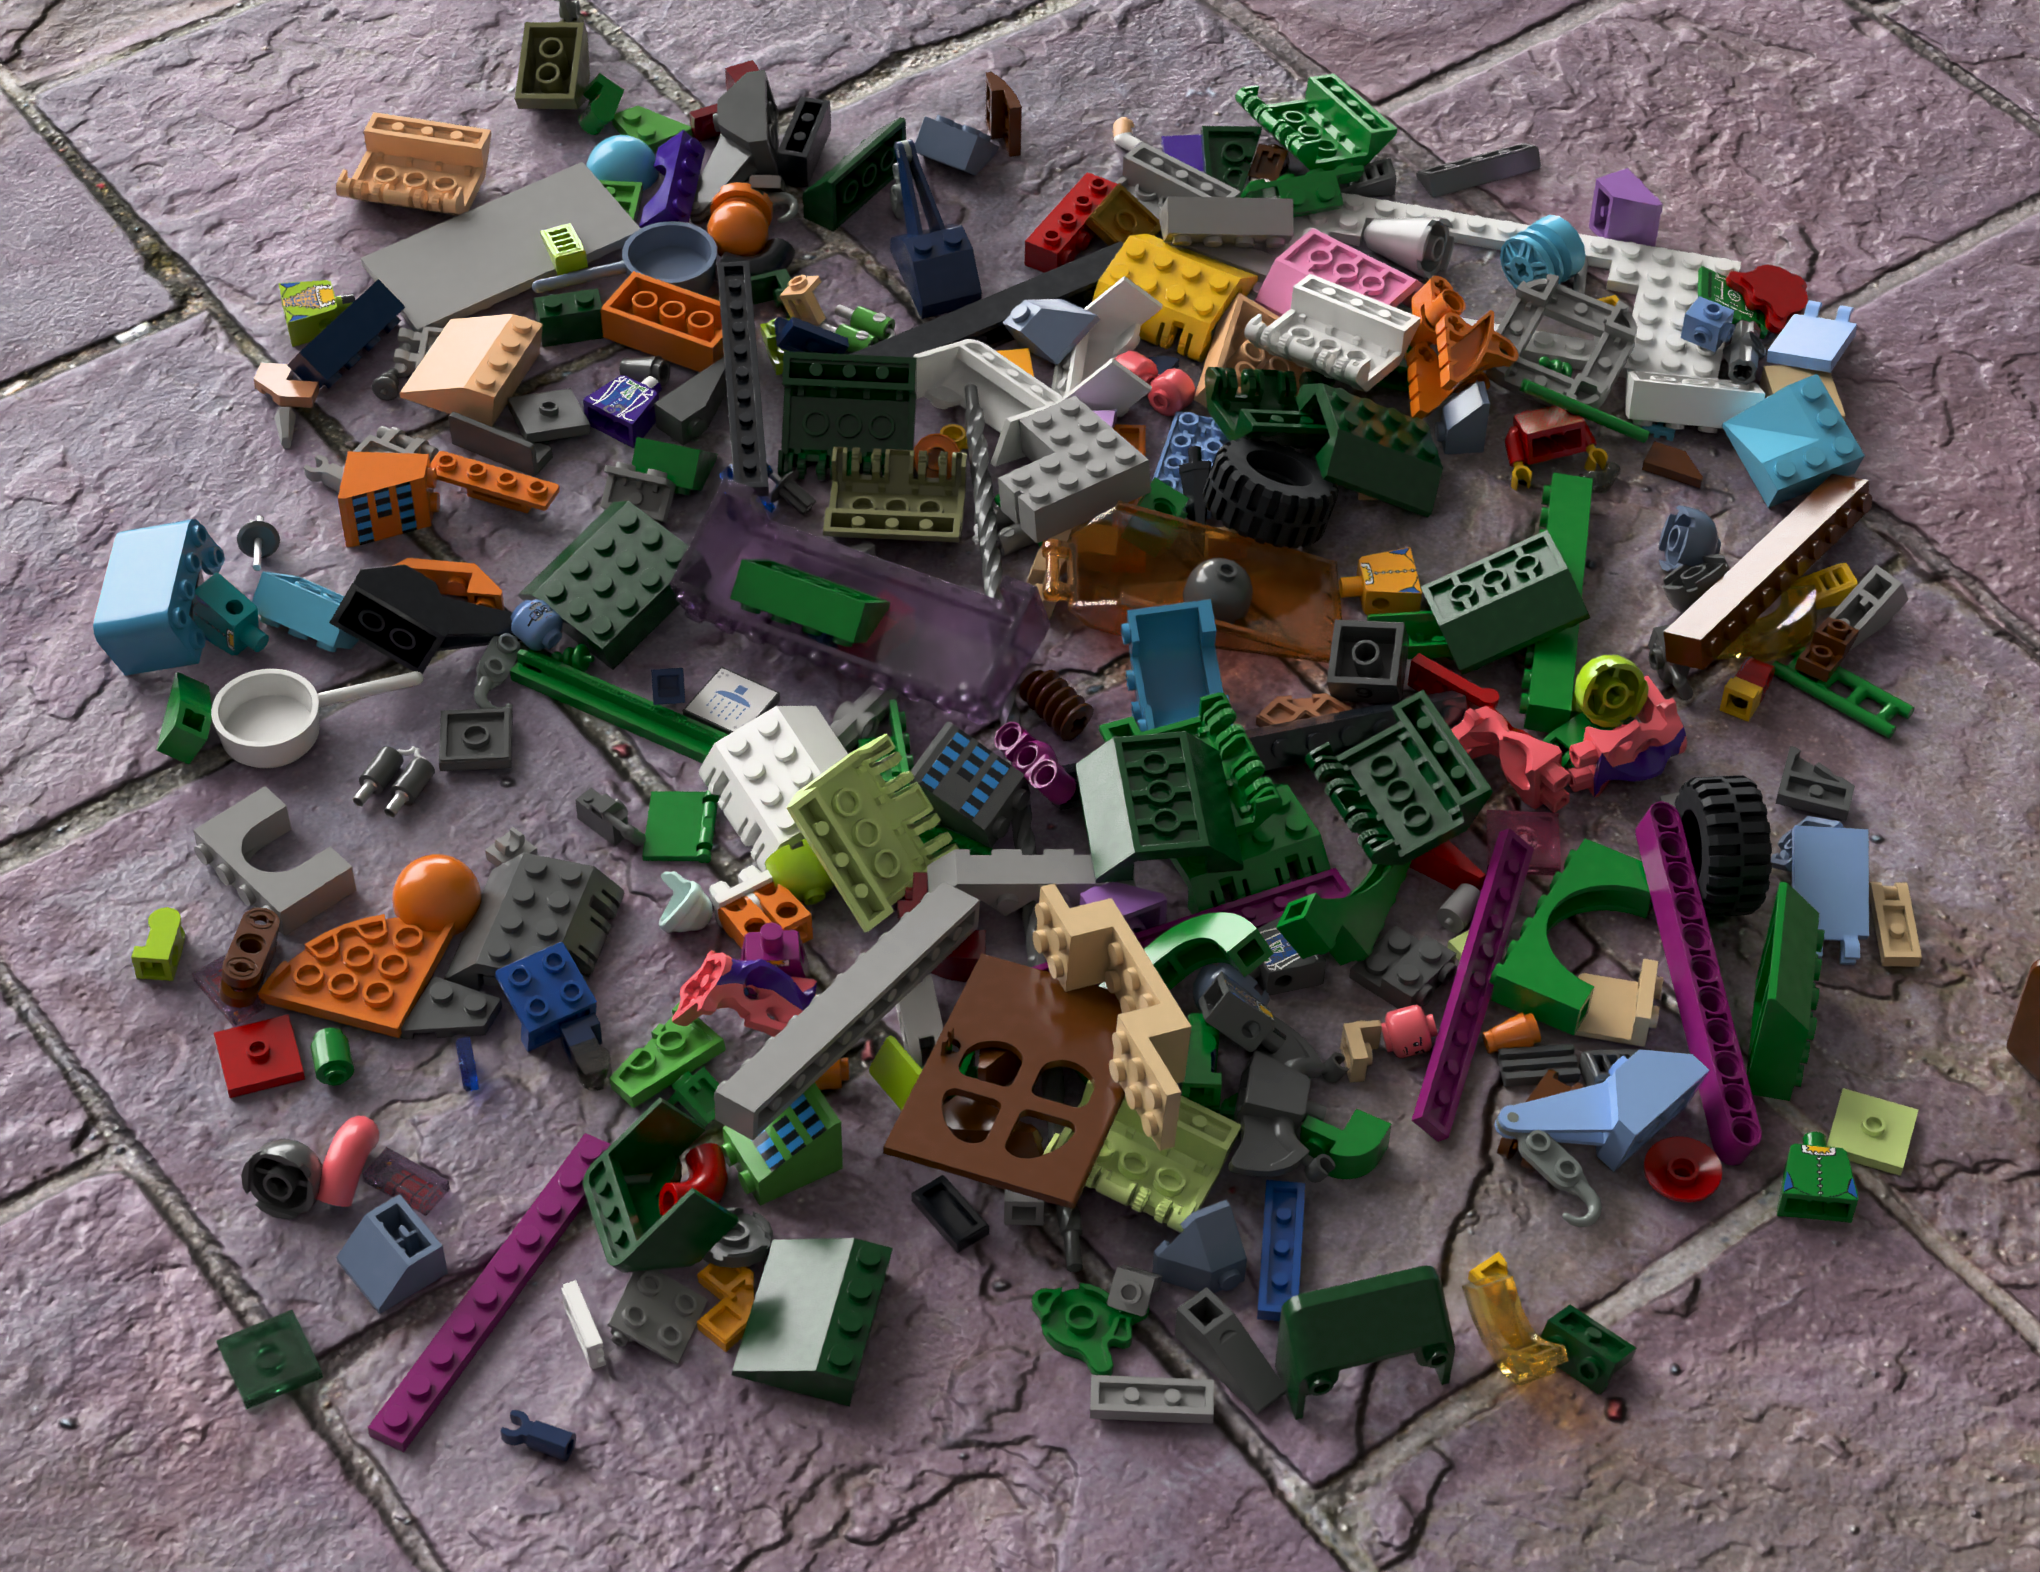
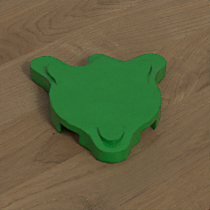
M1079 1283V1289H1070L1062 1292V1287L1057 1289H1039L1032 1297V1309L1039 1317L1042 1333L1046 1341L1053 1349L1063 1355L1083 1361L1088 1366L1092 1375H1112L1113 1360L1109 1348L1112 1346L1121 1349L1130 1347L1132 1344L1131 1327L1135 1323L1145 1320L1149 1315V1306L1144 1316L1108 1306L1109 1293L1091 1284Z

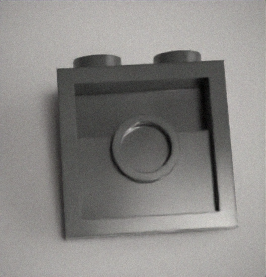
M1395 925L1373 946L1374 949L1370 956L1351 967L1349 978L1397 1009L1411 1005L1424 1007L1433 997L1435 990L1442 983L1444 985L1448 984L1454 977L1457 970L1455 965L1456 953L1427 934L1421 940H1418Z

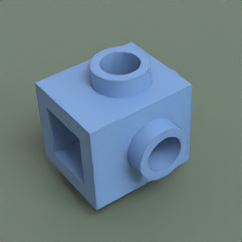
M1699 296L1685 313L1681 339L1716 352L1723 342L1728 343L1734 333L1735 325L1732 324L1734 310Z

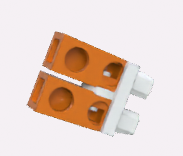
M754 865L743 869L738 875V885L731 888L726 882L719 881L710 886L709 894L715 908L716 922L725 930L729 937L735 940L741 949L744 936L747 933L760 932L764 924L771 922L779 924L783 930L798 931L802 944L813 939L812 914L787 888L780 884H777V887H775L768 870L761 872Z

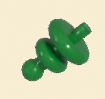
M1547 356L1539 359V365L1571 378L1573 369L1568 362H1561L1558 359L1550 360Z
M578 644L575 648L567 647L563 654L555 651L550 655V658L582 672L588 669L590 662H594V656L590 655L589 649L585 644Z

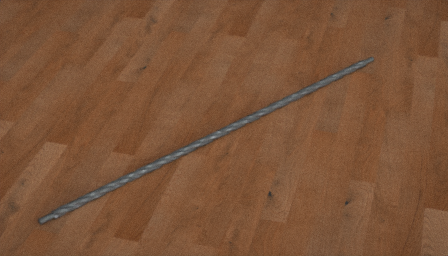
M968 384L964 389L966 399L965 428L969 449L971 479L974 489V505L978 525L984 592L987 602L998 712L1001 726L1008 722H1016L1021 725L1020 711L1016 703L1017 686L1015 670L1011 663L1012 645L1010 629L1006 622V595L1001 583L1003 569L1001 553L997 546V521L992 507L994 494L992 478L988 471V446L983 433L985 426L983 409L979 406L977 386ZM1003 754L1004 760L1012 765V762L1005 757V754ZM1030 799L1026 807L1018 811L1011 821L1015 849H1022V855H1037L1035 836L1031 829L1032 811ZM1034 900L1021 907L1028 967L1047 962L1044 955L1036 951L1033 943V932L1037 930V917L1035 913L1037 902ZM1053 1067L1045 1070L1041 1074L1043 1098L1064 1104L1065 1084L1063 1067ZM1046 1121L1048 1126V1144L1055 1133L1061 1135L1065 1126ZM1056 1205L1060 1235L1064 1239L1067 1270L1078 1272L1083 1268L1079 1236L1083 1234L1080 1211L1077 1205L1074 1209Z

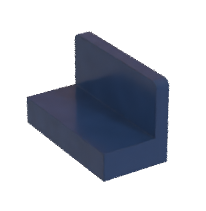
M793 316L790 320L777 317L774 321L777 347L790 352L844 354L849 347L848 338Z

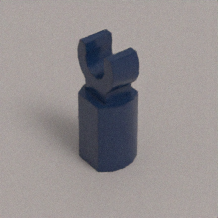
M519 1410L511 1411V1423L520 1427L516 1430L502 1427L500 1430L501 1439L506 1444L520 1445L524 1443L527 1444L529 1449L568 1461L575 1448V1433L539 1420L532 1422L524 1412Z

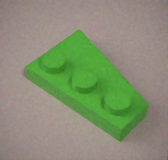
M680 1002L672 1009L673 1015L677 1011ZM672 1016L665 1025L659 1023L651 1032L653 1038L643 1048H636L610 1076L611 1088L631 1107L635 1108L675 1083L687 1071H694L726 1050L724 1039L699 1018L688 1026H681L672 1022Z

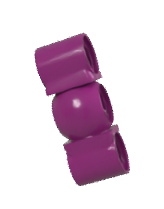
M1016 722L1005 723L998 729L994 738L995 746L1012 762L1013 767L1024 774L1029 785L1033 786L1053 804L1060 805L1071 799L1076 790V782L1058 764L1057 756L1050 745L1035 739Z

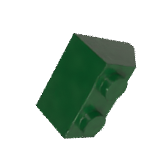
M598 288L551 294L533 299L532 304L536 322L543 324L542 348L603 338L602 302Z

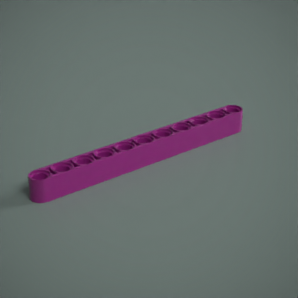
M1659 801L1653 803L1635 829V835L1689 1052L1710 1070L1701 1083L1699 1092L1713 1149L1722 1162L1727 1165L1736 1166L1743 1163L1760 1143L1762 1132L1681 817L1673 805Z

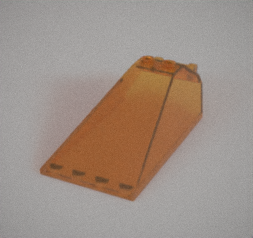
M1119 500L1115 507L1072 529L1067 542L1051 538L1042 543V556L1045 558L1046 582L1042 587L1043 598L1049 602L1068 601V611L1091 629L1122 637L1121 624L1127 623V610L1184 603L1182 594L1192 570L1205 560L1226 558L1238 563L1249 574L1253 587V597L1245 618L1242 619L1241 617L1235 620L1234 624L1215 619L1217 630L1216 649L1329 663L1335 620H1342L1337 561L1289 549L1284 546L1278 548L1268 543L1261 544L1255 542V539L1245 538L1234 532ZM1059 558L1067 560V583L1060 582Z

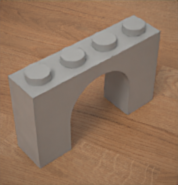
M264 786L194 829L197 844L194 847V851L204 865L210 864L216 870L218 877L226 886L231 884L237 890L244 904L274 911L280 919L279 931L286 936L357 889L352 866L331 846L298 867L288 871L265 872L249 864L250 859L258 850L292 830L287 805Z

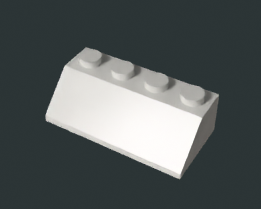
M1627 370L1625 414L1628 419H1633V424L1640 426H1652L1653 422H1663L1665 427L1683 430L1685 425L1698 426V431L1717 433L1718 428L1723 429L1722 424L1765 399L1764 391L1757 383L1753 382L1745 385L1743 383H1734L1732 380Z

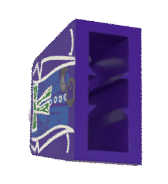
M626 375L617 377L583 399L584 413L590 426L635 448L637 437L644 438L656 423L654 403L659 400L658 393L661 392V385L652 376H648L641 383Z

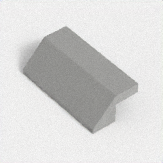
M1141 142L1123 157V176L1115 182L1117 184L1121 183L1158 219L1168 196L1241 197V191L1144 142Z

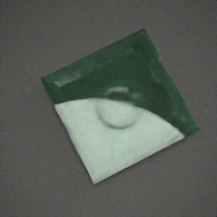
M293 1310L216 1340L218 1350L246 1410L323 1378L321 1368Z

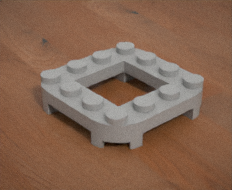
M1547 274L1546 279H1536L1528 283L1523 281L1517 287L1516 296L1496 332L1509 339L1515 345L1519 355L1518 360L1510 367L1502 366L1487 369L1485 374L1489 380L1497 385L1549 407L1554 405L1519 391L1524 378L1598 409L1608 397L1635 346L1638 326L1628 311L1629 306L1619 300L1613 306L1558 284L1559 276ZM1544 315L1600 337L1581 374L1578 373L1575 379L1521 358ZM1499 348L1503 354L1508 355L1505 350Z

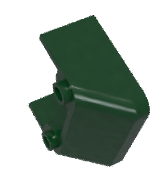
M661 1097L590 1165L583 1179V1188L606 1260L609 1265L623 1273L693 1266L699 1263L706 1253L739 1222L736 1215L694 1188H691L667 1213L661 1216L659 1196L662 1187L666 1183H679L681 1181L682 1164L679 1156L706 1131L702 1124Z
M1418 1266L1301 1293L1287 1300L1281 1308L1275 1368L1281 1382L1287 1389L1286 1397L1295 1420L1303 1418L1307 1395L1320 1396L1328 1393L1339 1378V1370L1414 1353L1419 1365L1435 1368L1441 1385L1450 1383L1455 1344L1442 1282L1437 1270L1432 1266Z

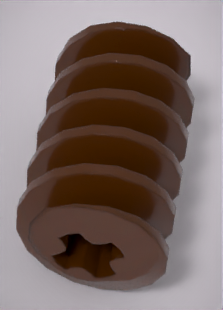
M1042 670L1033 671L1025 677L1019 688L1021 699L1027 702L1029 707L1035 710L1037 715L1044 719L1046 724L1052 727L1054 732L1061 736L1063 741H1070L1081 734L1093 716V707L1085 703L1084 698L1081 695H1077L1076 690L1068 686L1067 681L1060 678L1056 670L1045 672Z

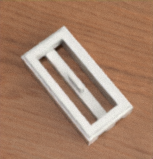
M574 1280L563 1284L564 1309L589 1368L591 1367L593 1370L605 1366L603 1342L577 1281Z

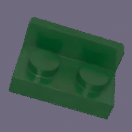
M1568 1305L1548 1319L1535 1347V1352L1595 1393L1602 1394L1606 1390L1613 1374L1632 1360L1637 1348L1577 1308Z

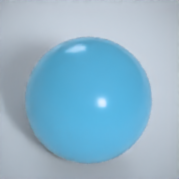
M616 135L601 141L590 153L586 164L598 180L642 182L643 191L652 186L659 176V171L654 168L656 156L651 148L640 139L628 135Z

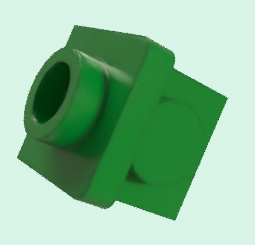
M704 1067L694 1075L687 1071L671 1086L675 1092L667 1101L673 1106L679 1101L697 1122L706 1127L715 1119L714 1093L719 1083Z

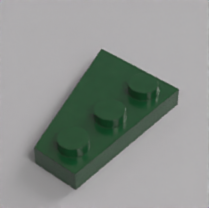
M1202 126L1201 145L1204 173L1241 191L1242 194L1263 126Z

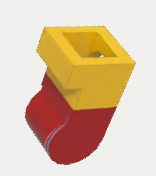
M1748 656L1733 679L1730 678L1725 685L1720 711L1749 722L1765 697L1764 694L1774 676L1775 666ZM1741 698L1748 701L1747 708L1735 706L1732 700Z

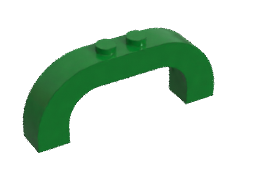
M1226 912L1208 913L1188 919L1172 927L1144 948V951L1169 990L1193 971L1212 963L1230 964L1246 977L1274 954L1261 933L1250 921L1240 915ZM1102 982L1100 985H1098L1099 987L1107 989L1105 982ZM1074 1069L1083 1083L1087 1085L1089 1079Z

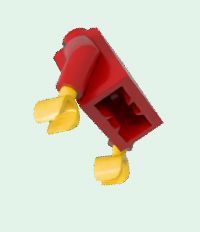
M1557 406L1533 411L1525 410L1520 414H1516L1513 417V426L1509 428L1505 438V448L1511 467H1514L1511 487L1515 491H1517L1518 479L1525 480L1528 489L1531 486L1532 471L1524 466L1525 463L1531 465L1587 451L1588 457L1584 467L1592 474L1596 469V463L1604 470L1608 459L1607 452L1595 447L1597 442L1584 418L1575 416Z

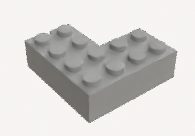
M1076 396L1064 399L1053 406L1019 420L1022 453L1032 463L998 477L1001 511L1015 524H1020L1021 529L1036 543L1042 542L1151 492L1149 460Z

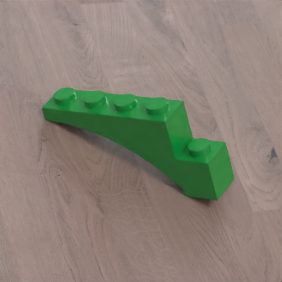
M1412 861L1405 865L1373 864L1369 873L1358 887L1344 898H1320L1317 893H1313L1291 901L1287 904L1276 928L1302 959L1316 954L1324 955L1329 952L1340 966L1355 960L1357 962L1362 961L1373 952V945L1379 932L1385 925L1384 921L1390 908L1396 901L1395 897L1401 884L1407 877L1406 873Z

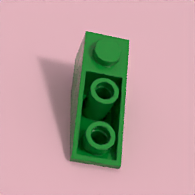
M175 673L156 751L188 765L206 743L212 722L209 685L182 673Z

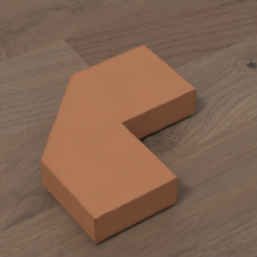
M260 364L254 377L256 390L262 394L268 393L271 395L273 401L281 407H313L319 394V382L292 380L294 372L287 366L288 364Z
M1327 693L1312 694V698L1292 699V695L1277 696L1256 716V725L1264 727L1352 710L1353 708Z

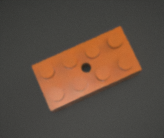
M633 271L601 307L603 338L653 356H661L664 360L698 372H702L724 357L720 301Z

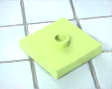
M1843 1088L1827 1147L1843 1148L1847 1151L1849 1161L1901 1176L1918 1109Z

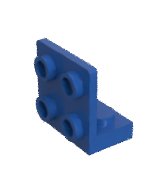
M562 942L504 966L495 972L497 981L522 1023L521 1042L527 1052L560 1038L559 1024L593 1012L596 1014L597 1001Z

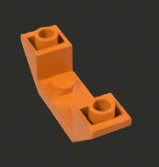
M406 558L395 564H405L436 582L441 594L467 596L469 603L505 611L502 590L475 563Z

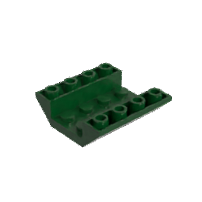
M1548 530L1421 586L1423 597L1438 623L1461 675L1478 670L1484 665L1509 656L1520 649L1543 641L1549 636L1590 619V615L1571 573Z
M1186 731L1113 737L1075 764L1096 883L1133 880L1134 862L1181 857L1203 856L1206 874L1243 870L1244 864L1220 751Z

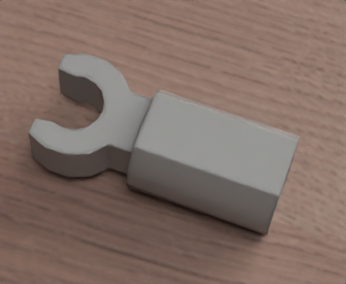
M322 455L315 456L317 468L309 465L304 466L305 477L308 480L314 482L322 481L325 486L339 492L344 468L334 463L329 464L328 459Z

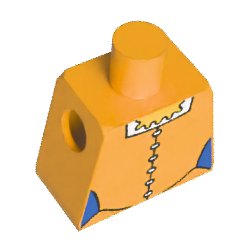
M1411 547L1360 557L1358 559L1356 576L1339 578L1341 598L1360 597L1362 610L1366 615L1420 611L1422 590Z

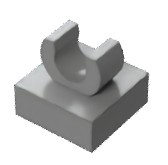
M514 827L510 828V831L503 837L497 838L495 843L485 850L486 859L496 867L522 853L538 855L537 848L525 840V835Z

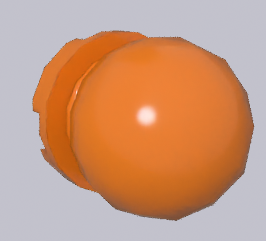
M734 182L721 187L720 192L712 198L710 206L711 218L707 224V232L713 237L717 245V255L722 258L724 252L727 251L736 255L751 256L762 251L769 239L768 227L773 216V203L768 194L764 192L762 195L760 192L751 189V184Z

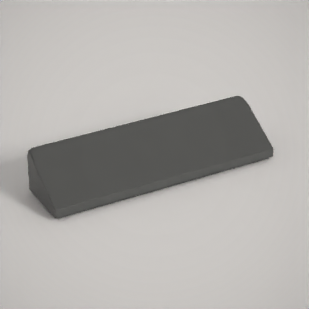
M1521 143L1420 170L1416 173V176L1431 196L1438 197L1538 170L1541 168L1539 149L1536 145Z

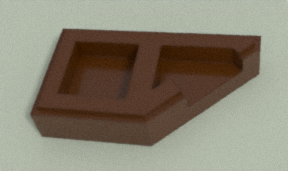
M1653 442L1643 461L1642 470L1693 487H1701L1703 476L1686 451L1659 442Z

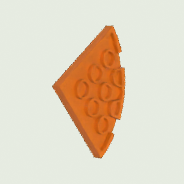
M385 914L338 926L307 942L305 950L289 962L284 960L267 978L259 990V1000L261 1003L400 1038L402 1034L401 1028L406 1018L425 991L456 932L455 921L445 924L442 931H423L415 925L405 924L399 917L385 919Z

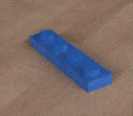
M1266 1180L1257 1319L1280 1321L1283 1304L1299 1294L1305 1183Z

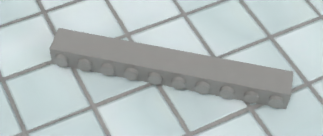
M942 882L932 892L926 893L921 902L911 912H906L901 917L899 923L889 932H884L871 949L866 953H861L846 972L838 974L833 983L822 994H817L810 1002V1005L799 1015L793 1016L781 1032L775 1037H770L755 1056L751 1059H746L740 1069L729 1080L719 1084L714 1093L715 1120L754 1140L978 928L980 900L945 882Z

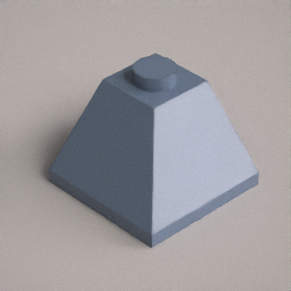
M1063 299L1023 300L1020 305L1011 311V314L1005 319L1003 324L1022 349L1029 348L1030 353L1058 365L1098 323L1100 318L1098 315Z

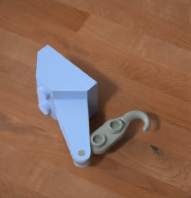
M1639 1049L1629 1059L1625 1056L1620 1057L1609 1069L1608 1073L1610 1076L1603 1083L1529 1102L1505 1106L1495 1120V1129L1504 1138L1517 1139L1518 1150L1521 1156L1555 1188L1579 1197L1587 1205L1588 1213L1584 1217H1574L1569 1213H1564L1562 1217L1570 1225L1588 1227L1596 1223L1601 1215L1602 1205L1600 1198L1595 1190L1590 1187L1581 1165L1557 1142L1596 1145L1597 1157L1614 1172L1688 1106L1710 1070L1693 1054Z

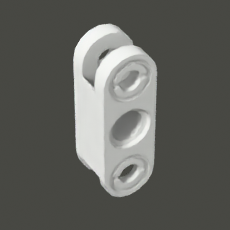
M928 974L922 982L896 1005L904 1049L920 1067L923 1066L921 1049L931 1048L933 1050L943 1030L931 974Z

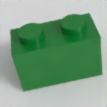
M637 437L631 465L636 466V472L647 474L648 469H654L667 473V479L676 484L674 493L690 495L691 489L702 491L717 460L718 453Z

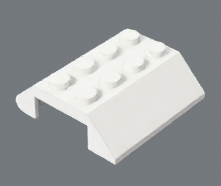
M1309 274L1293 286L1290 310L1269 326L1262 322V314H1257L1247 323L1244 336L1255 347L1263 349L1271 355L1280 356L1296 363L1300 367L1309 368L1323 374L1327 378L1336 379L1356 390L1367 392L1400 365L1419 327L1421 318Z
M775 706L714 743L699 769V775L711 794L721 795L718 801L719 807L723 810L737 835L741 837L743 844L748 847L751 845L754 847L751 849V856L756 861L761 872L766 871L765 860L772 853L785 845L790 844L792 847L802 839H805L786 809L796 792L839 762L848 753L816 706Z

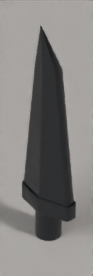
M1191 446L1188 448V463L1179 465V474L1181 475L1183 495L1189 498L1185 508L1188 513L1187 521L1190 540L1203 556L1207 507L1203 497V490L1211 471L1212 463L1211 461H1202L1201 447Z

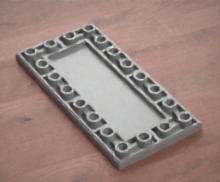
M580 162L361 258L364 269L375 282L379 279L404 304L405 308L400 314L413 331L422 332L423 326L442 328L447 325L450 319L465 318L480 310L488 309L507 298L519 295L521 292L532 288V284L536 280L558 276L540 231L571 223L585 249L588 263L623 248L627 239L641 228L583 162Z

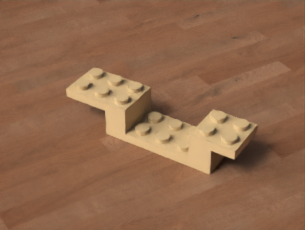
M1055 883L1040 887L1039 903L1035 906L1037 930L1033 932V943L1036 951L1044 955L1048 962L1051 976L1059 980L1065 992L1105 982L1109 992L1116 995L1120 1002L1122 1014H1118L1116 1032L1112 1034L1114 1053L1113 1059L1109 1062L1110 1074L1114 1082H1119L1122 1086L1128 1106L1132 1110L1135 1109L1141 1118L1146 1136L1152 1137L1160 1151L1174 1147L1181 1099V1090L1176 1083L1184 1082L1192 1026L1112 898L1069 908Z

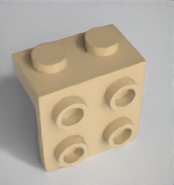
M1643 959L1638 982L1587 973L1580 974L1578 978L1593 985L1594 991L1589 1012L1575 1035L1645 1047L1649 1028L1656 1029L1660 1006L1653 1005V999L1660 1000L1663 977L1657 976L1658 961Z

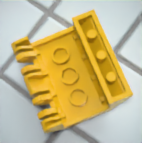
M1150 234L1130 235L1098 280L1092 302L1122 277H1127L1163 304L1160 311L1141 325L1140 339L1155 345L1160 344V347L1168 349L1174 341L1178 327L1182 328L1183 331L1177 348L1178 354L1183 356L1188 354V358L1202 363L1208 355L1212 342L1211 331L1239 293L1246 297L1257 283L1258 276L1187 248L1173 246L1171 242H1164L1163 239Z

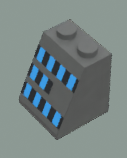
M948 721L911 769L915 778L909 784L918 782L934 808L926 817L937 813L941 819L940 824L989 848H992L999 838L1001 839L1006 835L1010 822L1018 811L1026 807L1030 799L1031 792L1022 772Z

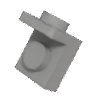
M1126 1264L1117 1266L1107 1305L1139 1316L1146 1315L1152 1293L1159 1291L1163 1276Z

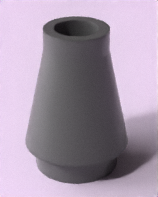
M661 356L623 358L619 371L621 376L626 375L640 383L648 376H652L658 380L661 386H664L670 377V364L667 360H663Z

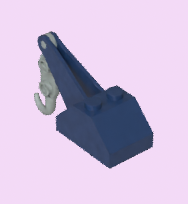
M908 139L895 142L897 163L893 164V174L896 184L890 188V202L894 215L898 219L905 218L907 234L891 237L890 251L921 319L949 313L981 300L982 290L974 251L963 226L957 224L944 225L919 162L913 140ZM912 179H914L929 229L922 230Z

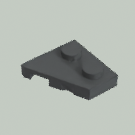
M1790 746L1776 804L1846 821L1855 786L1844 778L1832 774L1830 769L1819 762L1813 766L1799 757L1801 750Z
M434 976L406 1018L401 1028V1038L406 1040L414 1039V1033L436 1032L437 1038L453 1037L459 1034L466 1036L486 1035L502 1009L501 998Z

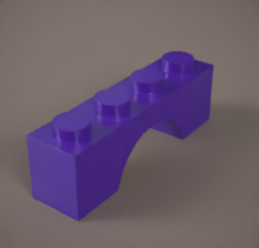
M682 130L658 147L654 168L665 179L654 197L644 206L640 228L666 221L689 223L705 148L685 130Z

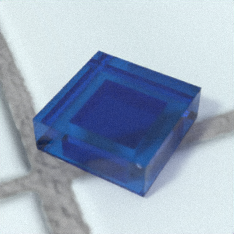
M470 1036L458 1038L455 1043L463 1089H466V1092L478 1090L479 1084Z

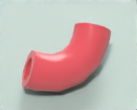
M355 1116L347 1120L337 1131L322 1165L317 1200L341 1207L352 1205L365 1162L379 1141V1130L373 1120L366 1116Z

